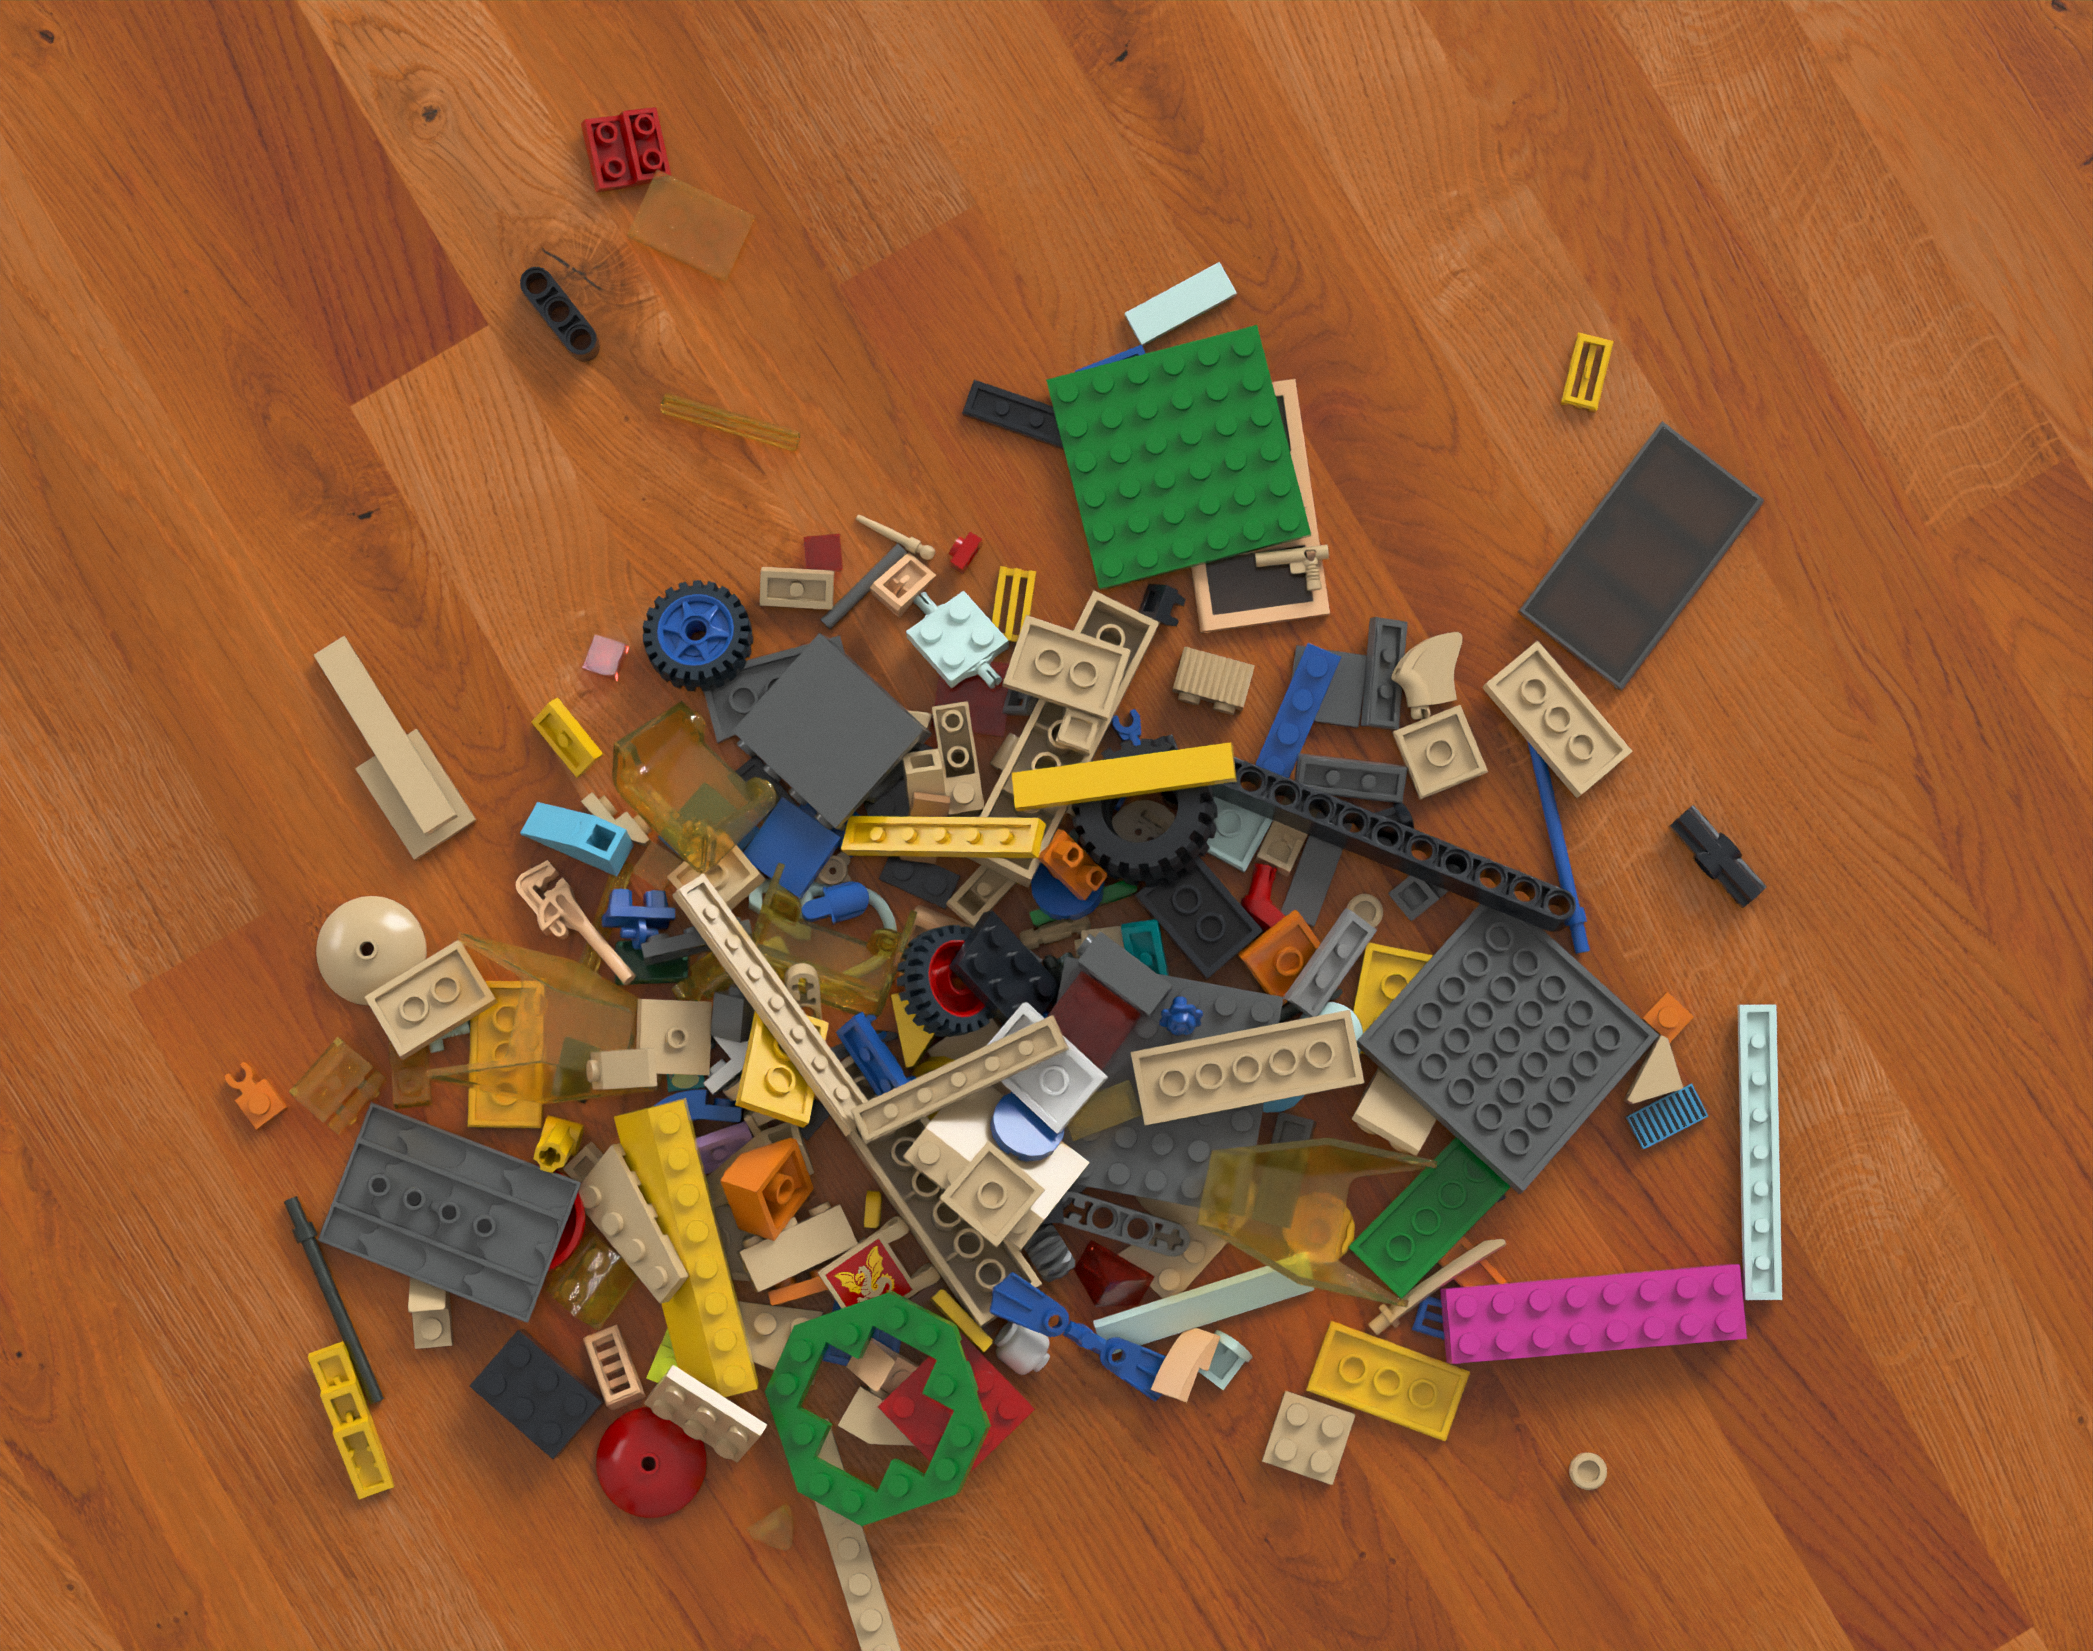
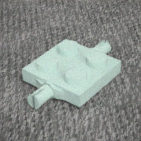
M965 591L939 606L929 598L926 592H922L921 597L918 595L914 599V603L923 611L925 617L906 631L907 639L945 682L953 688L965 678L979 674L990 689L995 688V684L999 685L1002 678L994 671L990 664L996 656L1009 648V641Z

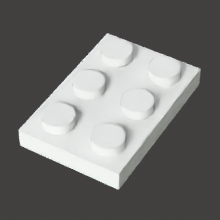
M1022 1003L987 1045L1045 1018L1029 1003ZM1065 1037L1064 1039L1069 1050L1001 1081L1057 1134L1063 1131L1108 1078Z

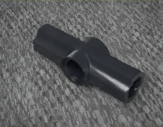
M1694 805L1669 825V828L1694 854L1693 859L1701 870L1712 880H1717L1741 908H1744L1767 887L1742 860V854L1737 846L1725 834L1718 833Z

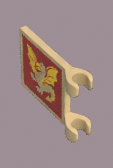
M900 1216L890 1219L877 1232L817 1272L841 1309L892 1291L908 1299L940 1279V1274L930 1263L920 1267L910 1277L888 1245V1243L901 1238L909 1231L907 1224Z

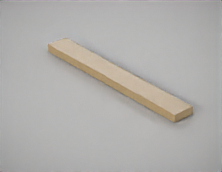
M703 873L677 890L672 895L841 1131L847 1136L858 1127L850 1109L868 1100L708 878Z

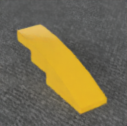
M344 1341L309 1353L308 1359L321 1390L320 1397L332 1424L334 1439L358 1499L393 1488L394 1483L386 1457Z

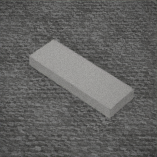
M1345 908L1283 999L1309 1018L1318 1016L1377 930L1354 912Z

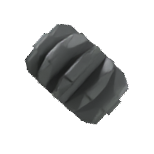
M1052 1223L1042 1224L1024 1247L1043 1280L1049 1283L1064 1277L1075 1267V1259Z

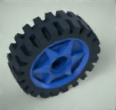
M693 580V586H688L686 582L679 583L680 589L676 591L672 587L665 591L666 597L658 596L654 600V609L649 607L646 613L648 620H644V634L642 636L647 656L661 678L667 683L671 681L674 687L681 689L682 686H685L687 691L694 692L696 687H700L702 691L710 690V685L713 684L719 688L724 685V679L733 680L737 676L736 670L742 671L745 667V658H750L753 634L748 614L739 598L735 594L731 595L729 589L724 586L718 588L716 583L710 581L707 582V585H703L701 580ZM695 632H706L702 639L697 641L690 640L691 635Z

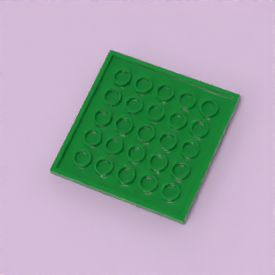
M1257 325L1046 380L1100 591L1311 536Z

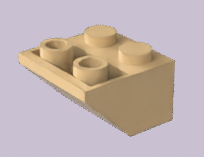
M1378 1067L1363 1092L1352 1117V1120L1357 1122L1363 1131L1372 1135L1378 1134L1388 1140L1390 1145L1402 1153L1409 1152L1414 1156H1417L1437 1120L1380 1067Z

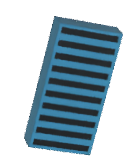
M1689 1084L1683 1087V1089L1677 1090L1625 1118L1641 1149L1644 1150L1708 1117V1114L1693 1085Z

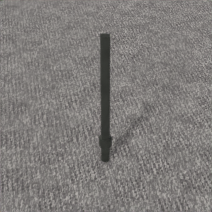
M298 1197L290 1198L284 1201V1204L295 1228L292 1230L297 1244L301 1243L368 1400L370 1404H374L383 1400L384 1397L315 1239V1236L318 1235L313 1222H308Z

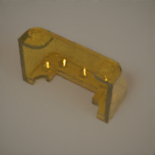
M681 701L614 743L612 779L619 795L696 872L703 874L716 866L774 808L776 792L769 781L762 780L759 777H753L746 783L704 742V729L706 725L702 716L697 711H692Z

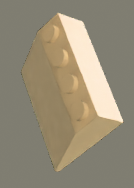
M990 1086L941 1109L908 1149L903 1158L945 1191L987 1141H990L1046 1189L1005 1237L1007 1241L1021 1251L1090 1162L1063 1141L1060 1142L1052 1155L1040 1161L1026 1162L1019 1160V1156H1015L1012 1153L1008 1155L1001 1150L992 1136L990 1121L995 1106L1004 1095Z

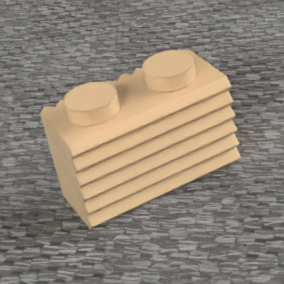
M1184 647L1172 692L1178 693V700L1199 705L1200 700L1214 703L1213 709L1218 712L1234 715L1235 709L1242 711L1244 708L1255 666Z

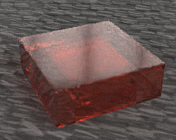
M840 534L804 537L806 569L843 571Z

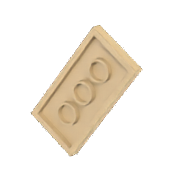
M1539 641L1530 646L1482 687L1576 798L1581 796L1633 752Z

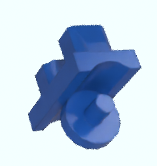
M614 889L609 896L608 909L602 916V927L621 928L620 937L631 938L633 948L642 949L641 944L646 943V939L657 935L658 929L666 930L668 928L670 920L675 919V908H668L665 891H646L643 895L644 907L632 906V891L629 889Z

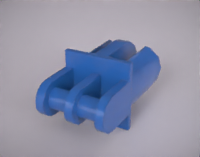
M853 881L828 888L823 887L824 897L806 902L802 907V917L808 922L830 917L833 926L835 923L862 915L869 903V893L865 886Z

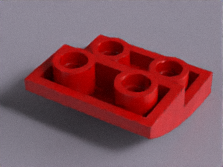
M656 107L626 110L617 116L584 119L581 123L596 193L657 182L672 176Z

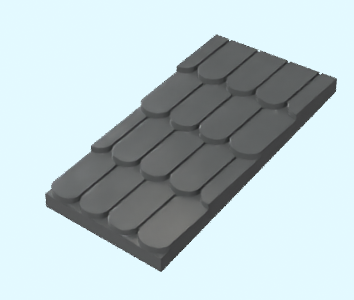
M371 1102L318 1241L528 1323L581 1182L556 1172L550 1173L540 1170V1166Z

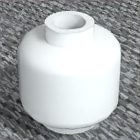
M1010 1321L1003 1326L995 1338L994 1344L997 1345L996 1355L998 1359L1017 1374L1025 1375L1032 1370L1038 1372L1046 1365L1050 1358V1354L1047 1353L1050 1344L1047 1336Z

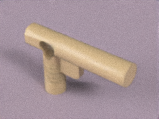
M1328 545L1255 553L1256 567L1290 564L1291 574H1306L1307 591L1322 589L1320 574L1318 573L1319 566L1317 565L1318 560L1329 559ZM1314 551L1316 556L1313 561H1309L1304 553Z

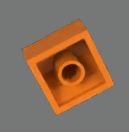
M793 1138L784 1139L740 1154L731 1167L726 1169L723 1177L720 1179L738 1229L773 1241L776 1240L814 1189L797 1140Z

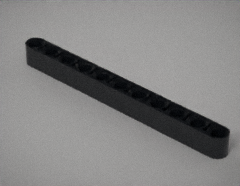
M1234 757L1237 782L1210 785L1216 798L1551 932L1561 931L1566 927L1576 910L1575 898L1565 889ZM1251 782L1256 786L1257 790L1247 791L1241 786V783ZM1285 796L1291 801V804L1281 805L1276 801L1275 797ZM1309 810H1320L1325 815V818H1314L1309 813ZM1353 823L1358 827L1359 832H1349L1344 828L1343 824ZM1387 837L1393 842V846H1383L1377 838ZM1411 851H1422L1427 856V860L1416 859ZM1446 864L1458 866L1461 874L1449 872ZM1480 878L1491 879L1496 887L1488 888L1484 886ZM1514 892H1524L1530 901H1520ZM1549 905L1560 907L1564 915L1558 916L1553 914L1549 909Z

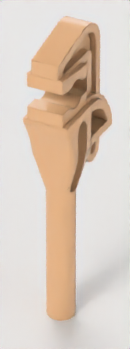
M548 860L522 873L516 881L517 892L537 914L539 927L546 936L553 933L557 938L564 940L569 935L568 928L576 930L585 938L624 985L634 980L636 977L634 972L589 922L575 898L572 887L563 877L556 883L554 889L547 890L544 893L546 896L544 900L536 893L538 888L544 892L548 883L554 881L560 875Z

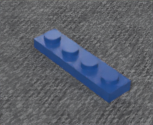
M1307 643L1256 761V766L1286 778L1290 777L1296 764L1298 753L1302 750L1341 660L1340 656Z

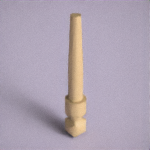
M859 514L856 517V521L905 546V550L913 554L919 553L925 560H931L935 555V549L932 546H924L920 540L912 536L908 538Z

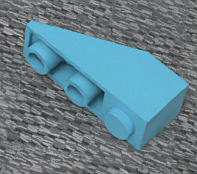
M540 802L536 803L520 832L521 835L616 877L634 846L627 830L594 815Z

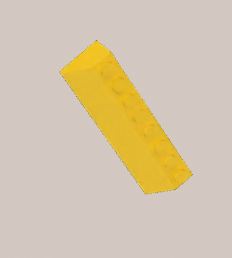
M686 1098L614 1116L620 1143L626 1153L624 1156L625 1162L630 1171L636 1172L641 1182V1185L638 1186L646 1203L653 1205L658 1215L656 1222L662 1234L669 1236L689 1275L670 1301L661 1303L678 1368L723 1397L757 1389L759 1382Z

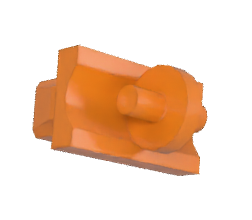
M1061 829L1055 832L1051 843L1040 852L1037 858L1048 868L1049 873L1054 878L1059 879L1079 900L1085 901L1090 893L1098 890L1107 878V873Z

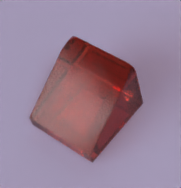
M594 635L582 669L617 681L629 646L612 639Z

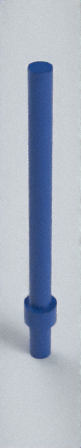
M1528 742L1560 887L1570 892L1576 901V910L1566 926L1570 927L1575 953L1588 952L1590 949L1584 927L1587 919L1584 907L1580 908L1548 764Z

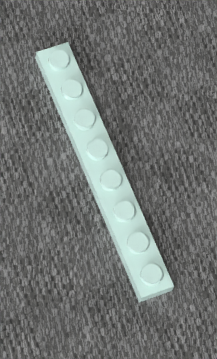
M1737 1005L1743 1300H1782L1776 1005Z

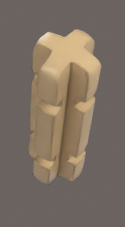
M1088 915L1078 920H1056L1038 926L1039 929L1037 930L1032 928L1021 932L1020 940L1029 950L1038 948L1039 944L1044 943V945L1071 937L1072 933L1077 932V935L1081 934V930L1091 929Z

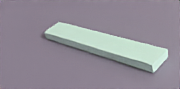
M1302 1254L1094 1320L1093 1323L1097 1335L1106 1340L1120 1337L1135 1344L1143 1345L1315 1289L1306 1258ZM1117 1349L1112 1354L1121 1352L1122 1350Z

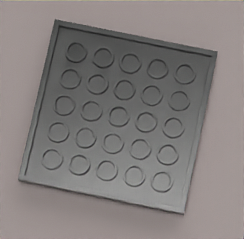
M1479 904L1356 1042L1357 1047L1520 1195L1656 1040L1659 1034L1542 928Z
M1065 957L1054 1017L1062 1035L1108 1077L1064 1130L1062 1141L1090 1162L1074 1184L1244 1216L1264 1103L1145 1126L1131 1052L1279 1024L1284 997L1158 974L1172 985V990L1149 1019L1080 967L1078 959ZM1181 996L1187 999V1005L1192 1004L1196 1009L1202 1010L1203 1016L1200 1019L1201 1026L1195 1027L1191 1034L1176 1036L1168 1031L1166 1027L1160 1026L1159 1020L1162 1018L1161 1011L1163 1009H1170L1171 1005H1173L1172 1000L1175 997Z

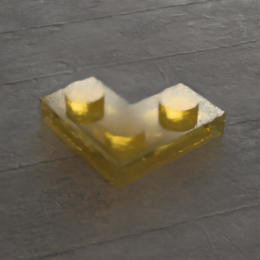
M1130 1080L1094 1093L1067 1125L1073 1141L1143 1115Z

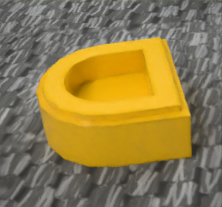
M867 1190L864 1227L878 1228L880 1226L882 1193L880 1191Z

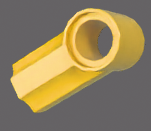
M550 1115L547 1116L533 1158L540 1165V1170L553 1173L557 1168L565 1166L570 1155L576 1156L584 1132L583 1124Z

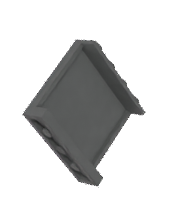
M821 633L812 640L732 730L740 738L737 745L752 758L757 754L766 763L762 768L777 782L781 779L786 781L792 787L788 793L803 806L809 803L817 811L814 817L825 828L831 831L834 827L844 832L846 831L844 823L917 742L923 745L932 735L925 726L829 637Z

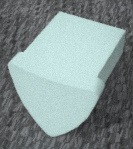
M1216 1330L1214 1334L1221 1337L1209 1370L1199 1369L1198 1372L1224 1390L1245 1361L1249 1363L1253 1356L1231 1336Z

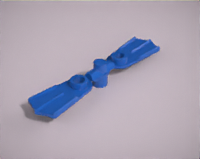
M1011 1272L1003 1281L993 1287L992 1302L989 1310L991 1314L1048 1337H1056L1063 1333V1336L1071 1339L1078 1346L1099 1354L1100 1362L1105 1368L1153 1401H1157L1162 1394L1152 1391L1151 1388L1166 1357L1165 1355L1120 1337L1106 1340L1093 1333L1085 1324H1076L1073 1321L1069 1323V1314L1062 1305L1014 1272ZM1058 1315L1059 1322L1057 1325L1049 1327L1048 1321L1050 1317ZM1117 1349H1121V1358L1113 1361L1112 1353Z

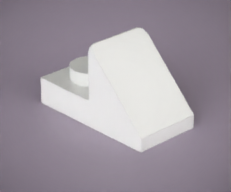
M713 1036L731 1058L728 1063L721 1059L710 1068L709 1079L704 1084L713 1095H717L742 1072L748 1041L739 1043Z

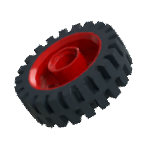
M947 925L923 932L907 944L909 948L903 950L900 956L905 960L898 963L897 971L904 973V976L897 978V986H904L905 988L904 992L898 993L900 1000L909 1001V1004L904 1008L908 1015L916 1014L912 1021L917 1026L924 1025L923 1031L929 1034L935 1033V1036L938 1037L965 1035L980 1030L979 1028L985 1027L990 1023L989 1019L995 1017L949 968V965L971 933L972 928Z

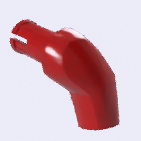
M1254 864L1248 895H1244V898H1241V906L1265 933L1286 916L1270 900L1277 868L1264 864Z

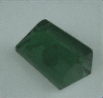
M618 941L615 943V952L636 975L634 980L627 985L689 982L690 956L645 966L642 949H634L632 941ZM615 974V985H624Z

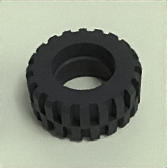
M1141 739V745L1134 746L1133 742L1128 740L1120 743L1121 750L1113 752L1111 747L1101 752L1104 757L1103 760L1176 749L1174 745L1164 741L1158 746L1153 739ZM1211 786L1171 790L1178 801L1176 817L1166 832L1150 841H1126L1115 832L1112 825V816L1120 798L1072 804L1071 809L1075 813V817L1072 819L1074 830L1078 834L1079 841L1088 855L1096 864L1104 869L1107 875L1115 880L1123 878L1126 884L1137 886L1139 881H1144L1149 887L1159 886V879L1166 877L1170 883L1179 879L1177 872L1185 868L1190 872L1197 865L1194 859L1198 854L1205 857L1210 849L1207 840L1208 838L1215 837L1217 827L1214 819L1218 817L1217 805L1213 799L1214 793Z

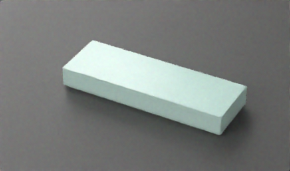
M1218 262L1127 311L1124 316L1140 345L1144 346L1235 297L1237 292L1222 265Z

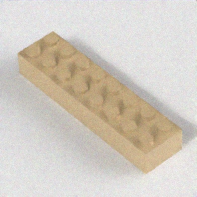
M1093 591L1074 631L1131 650L1108 721H1101L1090 756L1055 744L1067 708L1039 699L980 817L1040 818L1046 824L1040 852L1051 843L1069 805L1017 812L1014 804L1012 773L1092 761L1160 622ZM966 857L1029 888L1041 864L1037 858Z
M851 1056L840 1062L868 1101L878 1097ZM927 1116L868 1144H865L858 1128L845 1136L899 1216L905 1221L910 1232L963 1309L979 1327L983 1328L998 1317L989 1312L993 1287L1003 1281L1011 1272L1016 1273L1037 1289L1040 1288L1042 1282L1018 1248L1006 1239L996 1248L939 1199L945 1192L904 1160L903 1156L930 1123Z

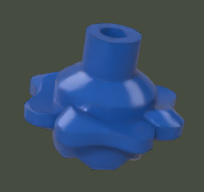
M1175 997L1172 1000L1173 1005H1171L1170 1009H1163L1161 1011L1162 1018L1159 1020V1025L1166 1027L1173 1035H1189L1195 1027L1201 1026L1200 1019L1203 1016V1011L1196 1009L1192 1004L1187 1005L1185 997Z

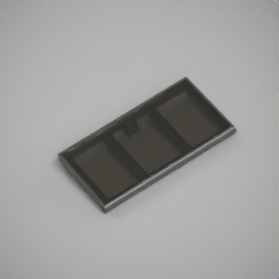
M1662 421L1517 612L1616 689L1622 691L1764 503V499Z

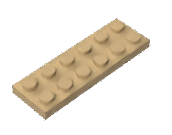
M1350 1010L1131 1052L1145 1126L1364 1083Z

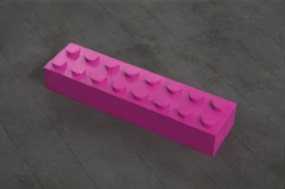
M1740 1264L1440 1289L1446 1361L1450 1364L1747 1339Z

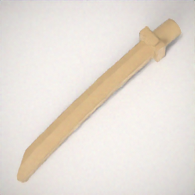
M1504 1239L1483 1241L1421 1282L1402 1300H1397L1389 1307L1385 1304L1380 1306L1379 1309L1382 1313L1368 1325L1376 1335H1379L1391 1324L1396 1328L1401 1324L1398 1321L1399 1318L1451 1280L1505 1247L1506 1241Z

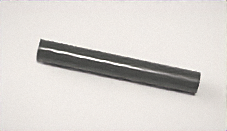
M897 543L833 606L832 610H829L820 619L823 624L831 630L871 590L872 584L908 553Z

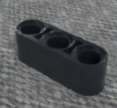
M531 267L525 270L520 279V287L529 303L572 357L582 362L594 359L599 353L600 341L592 326L547 270L541 267ZM544 279L547 281V287L543 292L534 294L529 291L530 284L534 280ZM558 307L569 309L568 317L562 322H556L551 319L552 312ZM580 335H588L592 340L589 347L584 350H578L573 347L574 340Z

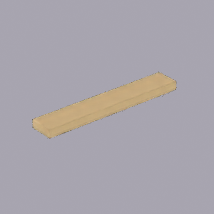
M343 636L314 654L315 659L423 833L428 836L457 818L458 816L348 639Z
M1051 1015L850 1109L865 1144H868L1069 1050L1054 1015Z

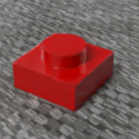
M969 532L965 539L959 536L949 551V555L953 557L950 561L951 567L964 574L982 547V539L972 532Z

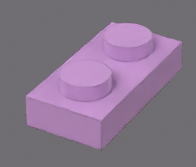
M745 1121L696 1138L705 1174L715 1171L753 1138Z

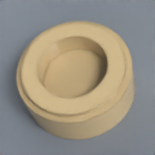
M1370 894L1357 895L1347 905V909L1354 912L1373 928L1382 920V905L1376 897Z
M1584 1452L1572 1459L1569 1465V1476L1572 1482L1579 1488L1594 1490L1604 1483L1607 1477V1467L1603 1459L1598 1455Z

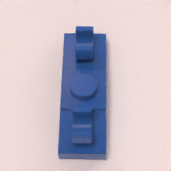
M861 1012L846 1022L836 1031V1034L876 1095L880 1096L916 1079L915 1076L905 1077L904 1071L898 1064L897 1059L890 1052L886 1044L882 1042L887 1036L886 1031L877 1034L871 1026V1023L877 1019L876 1016L868 1015L866 1017Z

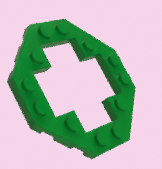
M892 1291L794 1325L766 1387L765 1394L799 1493L860 1526L961 1493L991 1425L986 1411H983L977 1394L979 1389L970 1362L966 1361L960 1343L962 1339L956 1324ZM876 1328L937 1360L922 1394L954 1410L926 1473L895 1458L891 1460L879 1489L818 1457L832 1427V1423L801 1407L829 1344L856 1359L863 1358Z

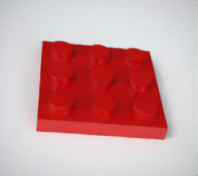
M959 1330L962 1339L960 1343L966 1361L970 1362L979 1389L977 1394L983 1411H986L991 1425L972 1466L971 1473L1035 1409ZM931 1356L878 1406L885 1416L929 1462H931L954 1410L922 1394L937 1361Z

